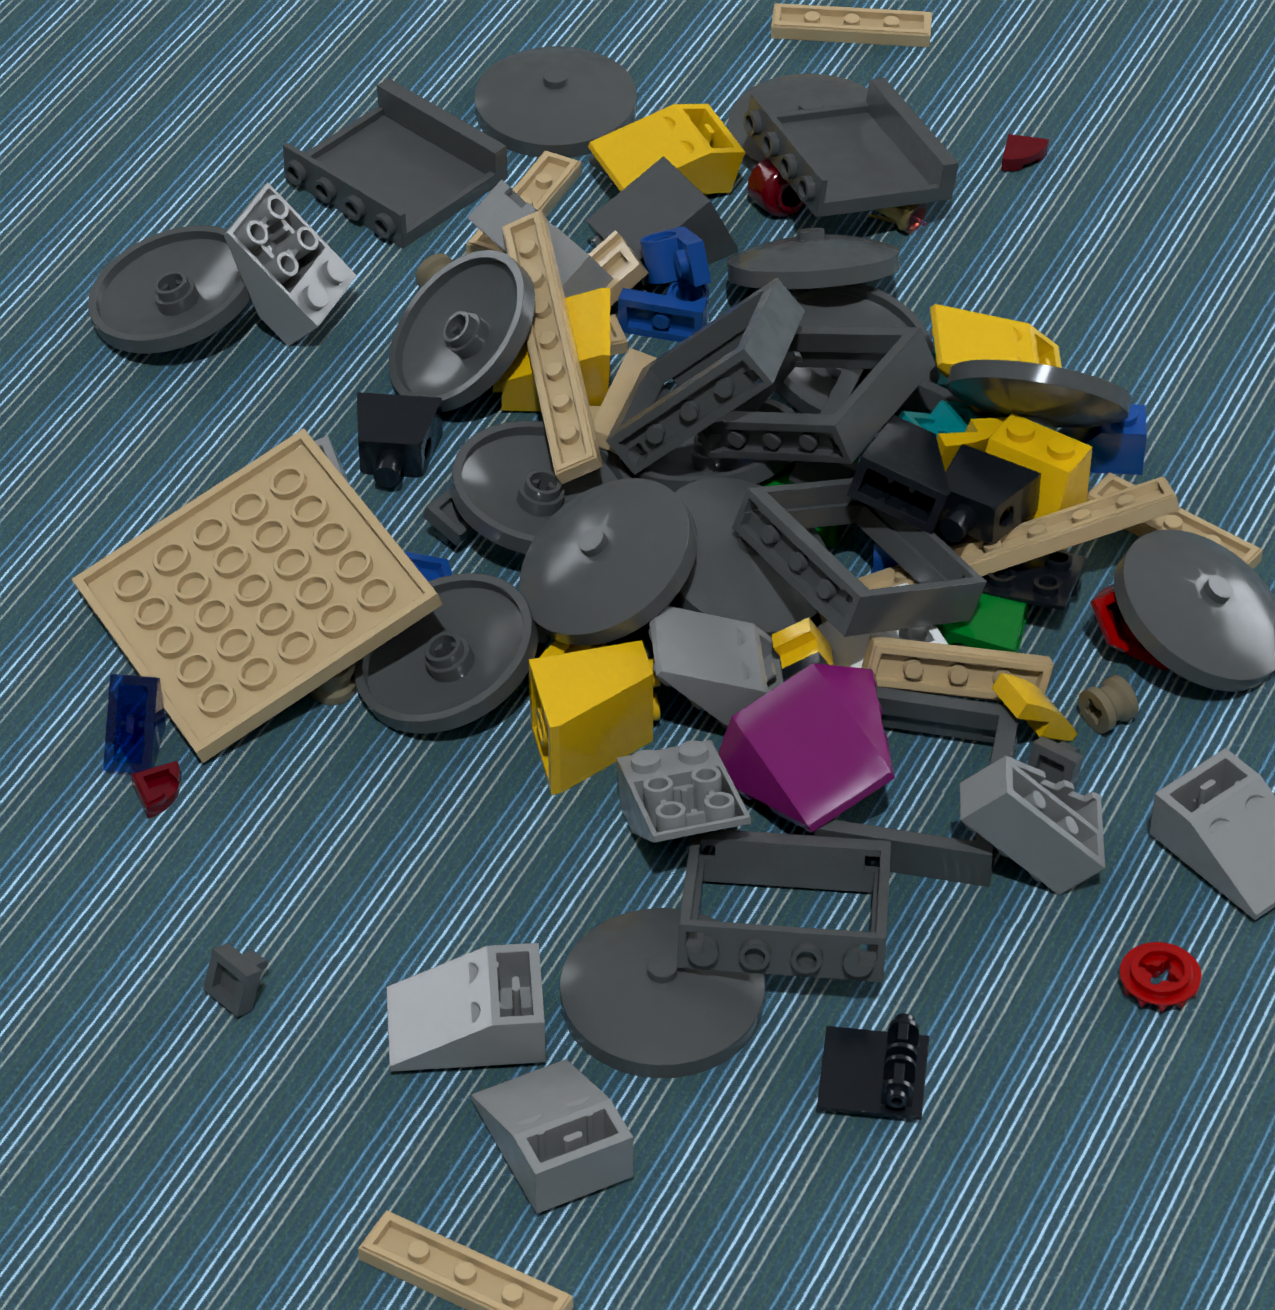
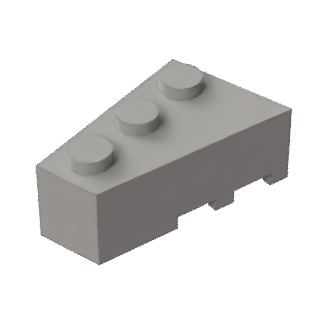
M501 179L467 218L508 255L502 227L537 210L528 202L526 203ZM548 222L565 298L605 288L614 278L560 229Z
M1005 755L960 783L959 814L964 825L970 831L977 832L989 841L1003 856L1011 858L1027 870L1034 880L1044 883L1058 895L1104 870L1105 854L1101 795L1093 791L1086 795L1074 792L1073 783L1064 779L1056 784L1045 780L1046 775L1044 771Z

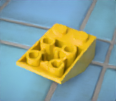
M673 104L589 142L588 145L592 154L620 192L664 156L704 195L731 193L745 155L744 149L709 104Z
M938 304L930 307L931 333L934 338L936 353L935 364L939 371L948 379L952 365L970 360H1010L1062 368L1059 346L1029 323Z

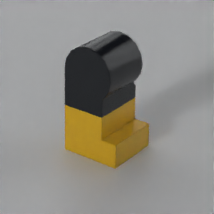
M809 617L771 635L773 648L780 656L784 677L783 682L812 663L834 665L831 644Z

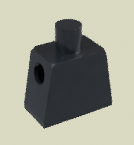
M358 392L357 421L360 471L364 474L373 475L374 481L386 488L398 485L401 477L419 478L423 476L443 435L442 398Z
M963 444L945 472L950 494L938 521L939 531L950 542H959L967 535L986 543H996L1038 510L1041 473Z

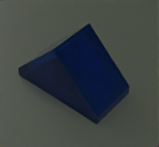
M110 674L103 770L137 773L154 768L166 727L160 677Z

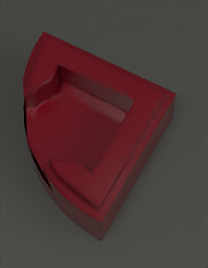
M1008 134L1001 170L1018 171L1022 169L1024 164L1037 160V163L1042 161L1048 153L1049 139Z
M178 761L131 774L132 786L147 819L165 811L179 795L181 777Z

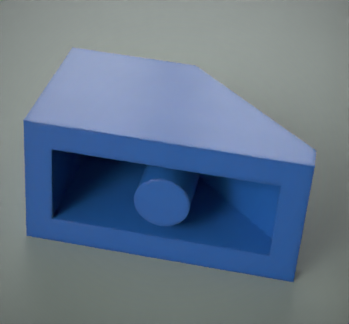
M1130 404L1128 418L1119 423L1086 428H1062L1057 431L1093 447L1090 473L1110 472L1112 474L1142 475L1147 439L1146 405Z

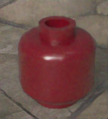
M768 158L759 162L751 171L747 190L750 199L764 211L777 217H787L798 212L805 204L800 200L789 183L782 178L780 172Z

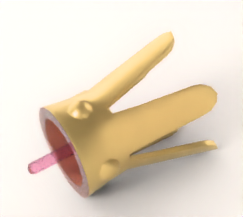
M922 203L876 209V211L887 217L874 214L868 215V217L895 223L900 230H904L908 234L916 231L920 225H927L923 221L926 216L927 207Z

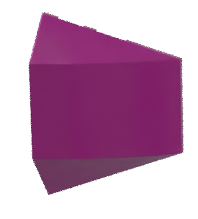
M812 663L731 716L718 754L735 788L740 791L741 795L750 801L754 798L768 805L773 813L812 833L895 778L888 738L883 730L881 719L883 712L877 698L876 686L878 685L873 670Z

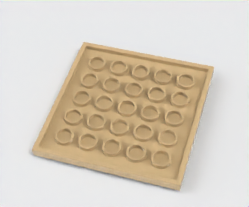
M304 428L72 578L78 591L202 763L443 605L438 593Z

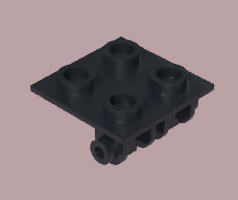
M1059 550L993 573H988L981 576L987 581L982 593L1017 602L1065 610L1070 596L1079 597L1082 580L1078 578L1086 562V557L1073 555L1065 550Z
M906 1013L895 1016L894 1020L889 1023L888 1032L826 1026L817 1110L922 1120L930 1036L919 1035V1025L915 1022V1018Z

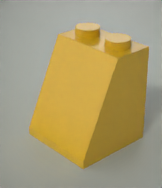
M599 288L565 298L589 406H601L609 390L610 288ZM526 340L513 363L493 385V393H502L501 411H541Z
M1011 413L991 435L985 450L986 453L1041 473L1038 510L1024 522L1087 502L1092 446L1014 413ZM966 535L959 544L975 538Z
M642 640L528 659L531 730L551 795L560 794L614 764L617 762L616 758L628 756L653 741V721L660 720L659 701L656 692H653V688L660 687V680L653 669L654 658L648 659Z

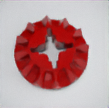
M1164 942L1145 943L1133 948L1122 959L1119 971V981L1124 985L1125 996H1135L1141 1008L1149 1003L1158 1005L1161 1012L1168 1005H1174L1182 1009L1189 998H1196L1202 979L1200 966L1189 952L1181 947ZM1169 969L1168 981L1163 980L1159 984H1152V977L1157 978L1161 973L1164 974Z

